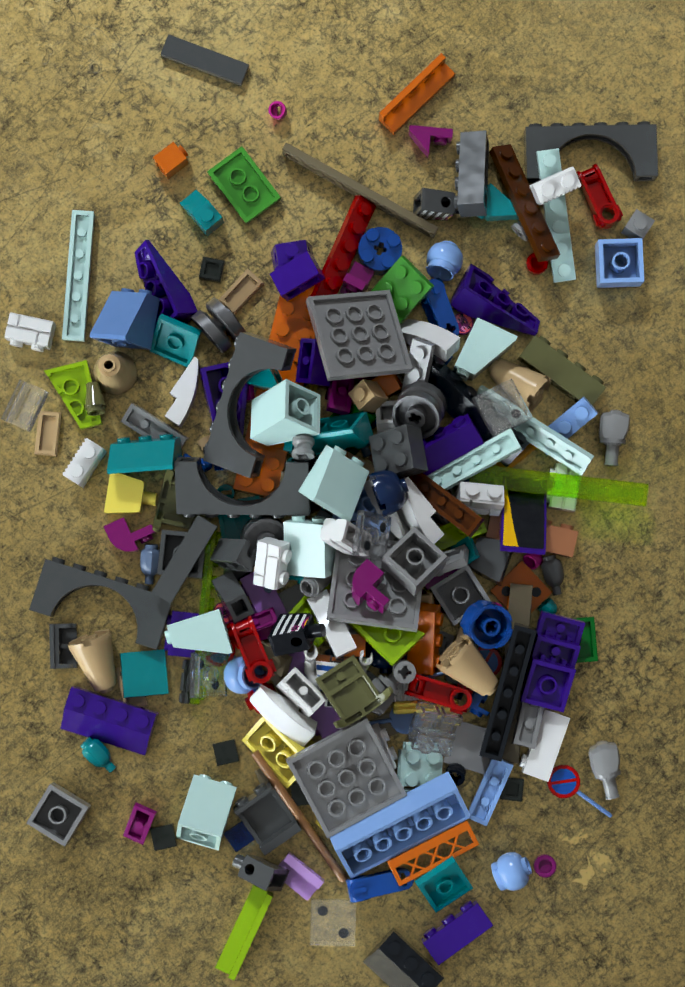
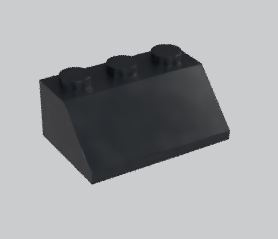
M394 928L387 933L363 960L389 987H437L444 979L443 974Z

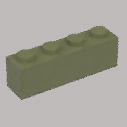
M535 335L517 360L531 370L551 378V385L574 402L579 401L584 396L593 406L606 389L603 385L604 382L595 375L590 376L585 372L586 368L580 363H572L568 360V355L562 350L557 349L556 351L549 346L551 343L542 336L538 338Z

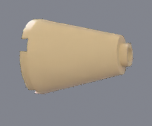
M112 351L102 355L97 360L93 376L95 382H99L102 391L112 395H119L133 387L137 380V368L130 356L123 352Z
M504 359L495 360L489 368L491 372L490 378L518 408L529 414L542 401L544 389L548 391L552 379L546 375Z
M109 629L95 631V634L89 636L85 634L70 641L68 645L70 652L94 690L100 691L101 694L112 691L113 686L116 685L112 635Z
M468 635L461 636L463 639L461 642L457 643L454 641L445 649L438 659L441 661V664H436V667L442 673L481 696L492 695L498 688L496 685L498 679L474 642L471 641V638Z

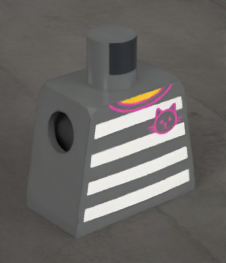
M422 188L414 196L413 213L425 220L448 221L454 214H459V210L454 207L455 193Z

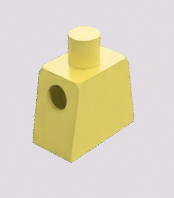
M120 473L110 474L104 513L142 514L143 505L156 506L158 493L146 492L147 483L142 480Z

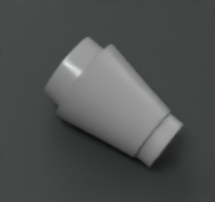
M332 576L327 578L304 577L300 582V590L307 597H315L332 582Z

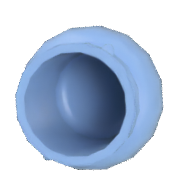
M451 241L435 243L427 253V273L433 278H440L442 281L452 280L463 264V254L458 246Z
M235 657L230 660L224 669L225 684L229 690L236 694H247L261 685L260 683L254 684L253 681L249 682L245 672L247 666L243 657ZM261 665L255 668L254 672L257 675L264 674Z
M507 852L491 864L493 877L501 891L506 889L511 891L522 889L527 885L529 875L532 874L528 859L526 857L522 858L516 852Z

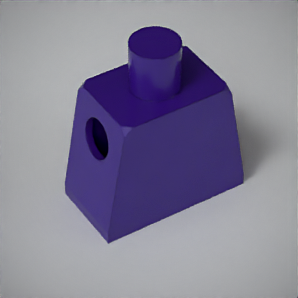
M307 240L276 244L271 251L273 268L275 269L280 264L290 262L300 252L308 251L313 255L312 245Z

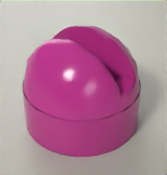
M274 101L270 104L268 111L274 119L281 120L287 115V108L282 102ZM278 106H280V110H281V114H280V115H279V113H278V108H277Z
M527 553L523 556V561L530 569L535 570L541 565L543 557L539 554Z

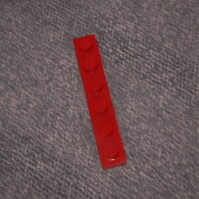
M356 195L322 269L325 279L315 285L311 296L338 294L343 279L358 249L360 239L364 235L376 208L374 204L363 196Z

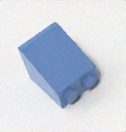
M121 288V291H112L89 337L114 347L151 350L160 298L153 296L152 291L139 289V292H134V290Z

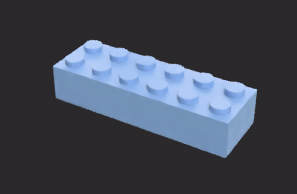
M446 772L407 792V796L329 838L349 877L353 879L471 818V815L449 772Z

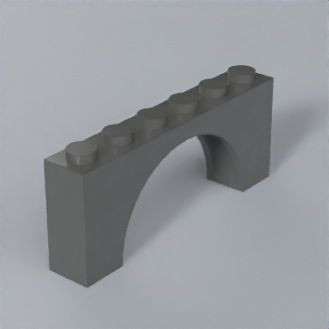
M642 121L638 122L637 125H629L628 122H618L615 125L598 122L585 126V123H574L572 126L553 123L550 126H542V124L534 123L530 124L529 127H525L523 133L524 168L528 183L540 181L537 151L559 148L560 152L566 146L582 140L601 141L617 149L630 166L633 182L655 181L658 177L657 124Z
M240 332L234 342V354L228 363V375L222 384L223 392L221 399L216 405L217 413L215 420L210 426L211 434L209 441L204 447L203 452L205 455L203 461L247 478H254L260 475L265 455L254 450L246 442L237 422L238 399L245 384L259 372L267 369L290 370L296 348L251 332Z
M178 457L174 462L176 513L183 514V517H196L197 514H205V517L208 518L218 517L219 515H227L229 518H238L240 515H249L250 518H261L262 515H271L272 518H283L285 515H305L306 518L313 510L312 501L298 492L311 471V460L301 461L288 458L285 474L278 488L263 498L249 501L233 499L219 492L207 479L202 467L201 457Z
M52 557V560L45 559L29 610L54 617L61 602L71 593L89 586L107 587L122 595L132 607L137 621V638L135 643L159 650L174 600L172 604L168 603L149 591L150 586L137 583L136 587L128 585L129 580L116 576L115 580L106 578L108 573L95 570L93 574L86 572L85 566L76 563L73 564V567L64 565L65 560Z

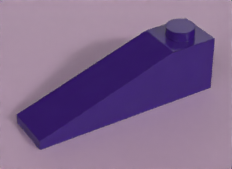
M145 240L134 253L139 278L143 279L145 290L152 291L153 296L160 298L156 324L161 313L188 324L192 320L191 317L198 311L190 293L149 240Z
M470 264L453 293L451 306L469 317L476 319L478 317L486 322L535 336L538 332L540 320L521 303L515 304L508 296L510 294L505 289L501 291L492 283L494 279L489 274Z
M229 362L203 367L199 370L211 422L215 420L217 413L216 405L222 396V384L228 375ZM247 383L243 387L237 403V422L242 435L244 433L247 404Z

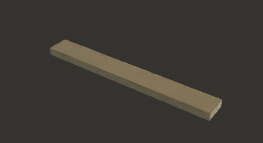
M285 143L282 148L284 157L354 196H363L374 204L376 208L424 235L434 239L437 234L438 227L294 146Z
M510 583L508 612L513 621L512 629L515 622L530 626L533 585ZM509 639V641L505 644V657H506V653H507V649H508V646H509L510 639ZM522 688L502 757L503 760L519 764L520 746L512 744V739L521 704Z

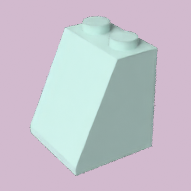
M477 317L452 371L459 374L462 381L467 382V379L472 381L495 360L511 349L518 336Z
M288 379L281 381L252 400L250 439L266 446H272L292 441L295 436L306 435L311 437L320 434L321 395Z
M326 445L298 492L341 519H346L350 522L369 470L363 467L365 463L354 456L352 459L345 456L347 452L335 445L334 448Z
M293 515L291 519L283 522L284 541L290 542L289 550L292 552L291 560L287 566L289 575L327 578L333 574L336 549L320 538L325 517L315 516L312 519H306L305 515Z
M220 609L166 625L168 630L164 631L167 643L172 644L174 648L223 654L234 653Z
M194 774L178 821L176 838L219 851L237 787L228 781L218 782L212 780L207 775L200 774L198 776Z

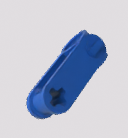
M440 278L431 279L429 281L434 285V288L421 301L429 323L442 327L458 336L459 326L446 294L444 283Z
M404 867L396 868L400 878L401 873L405 876L410 875L408 869ZM391 870L346 879L351 903L407 890L414 882L413 879L399 887Z

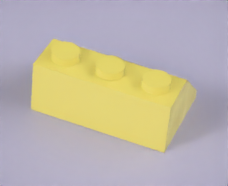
M263 716L242 739L252 752L259 750L280 782L287 789L296 779L285 759L314 744L312 739H310L302 747L277 730Z

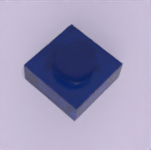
M242 821L224 833V836L235 852H238L255 840Z

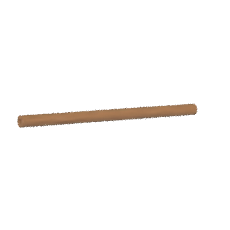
M259 750L253 752L251 756L338 880L341 883L348 879L347 875Z

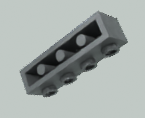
M487 131L460 132V141L456 143L459 159H456L455 164L456 172H459L458 177H455V190L458 191V195L454 196V207L459 210L460 217L487 216L489 139Z

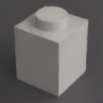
M636 209L621 233L628 238H642L643 240L655 220Z

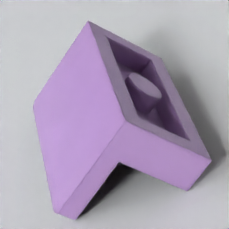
M290 851L279 864V866L290 870L285 883L305 900H309L314 892L324 883V879Z

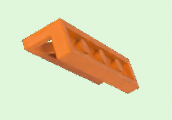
M442 53L379 112V121L393 135L455 77V73L445 64L446 57Z
M465 820L386 861V864L400 887L432 870L451 856L455 858L478 846L479 843L468 821ZM467 831L472 843L464 847L457 845L458 836ZM454 838L453 843L448 842V840ZM442 843L452 845L449 855L445 857L436 855L438 847ZM455 847L461 848L454 852ZM434 848L433 853L427 852ZM423 853L432 856L430 864L426 867L416 865L419 855ZM435 857L440 858V860L434 862ZM414 859L413 864L409 863L408 861ZM402 864L412 866L410 875L401 879L396 868ZM415 867L421 869L414 873Z

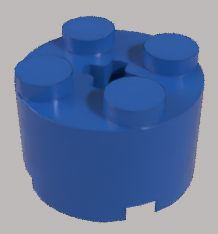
M371 228L360 239L358 246L359 261L363 266L375 271L374 275H385L402 256L400 237L388 228ZM379 248H383L381 255L377 254Z
M478 600L471 604L464 612L460 621L464 635H468L474 644L483 649H497L504 646L509 641L513 631V621L510 613L505 608L486 600Z

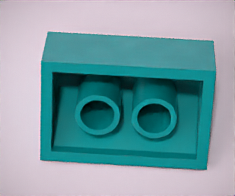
M367 412L320 418V434L311 436L315 439V445L312 447L314 454H320L326 445L334 448L336 445L343 450L348 447L360 449L367 446L369 436L373 435Z
M162 434L157 439H152L151 435L139 436L138 440L130 441V437L117 438V442L110 445L107 474L174 469V462L178 457H182L180 437H173V434Z

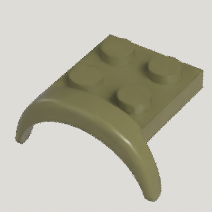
M168 469L165 473L152 530L155 532L160 531L162 523L190 529L196 517H183V514L176 513L174 469ZM197 514V516L199 515L205 520L211 521V518L205 517V514Z
M354 654L315 679L340 720L333 723L338 729L348 727L364 718L382 705L393 693V689L389 686L379 694Z

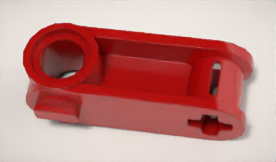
M594 164L592 168L583 172L577 171L576 173L581 183L580 189L592 212V218L596 227L600 229L612 228L616 222L622 220L623 213L619 205L616 204L599 166ZM609 212L613 218L607 220L602 216V213Z
M250 615L248 619L236 624L230 623L247 666L245 672L249 682L253 681L254 684L266 683L272 676H275L274 672L277 670L273 660L268 659L252 616ZM257 666H265L267 668L266 673L257 675L254 672Z
M418 674L409 683L408 690L404 692L406 695L449 707L450 712L463 715V712L467 713L472 703L473 693L463 684L458 683L457 686ZM457 693H464L466 696V702L463 705H456L454 697Z

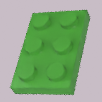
M242 146L207 171L210 178L246 225L281 200L280 195Z
M401 256L371 291L390 290L401 325L434 288V285L405 256Z

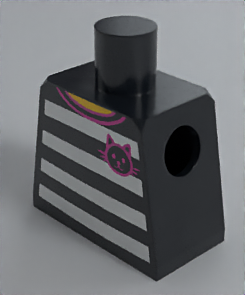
M283 613L279 615L268 636V640L274 656L306 651L311 648L315 638L325 637L326 628L323 623L315 624L310 613Z

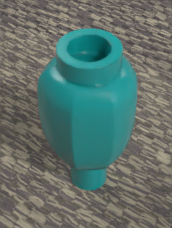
M88 737L80 745L83 749L82 755L95 767H104L109 773L116 768L110 761L111 754L100 740H92Z

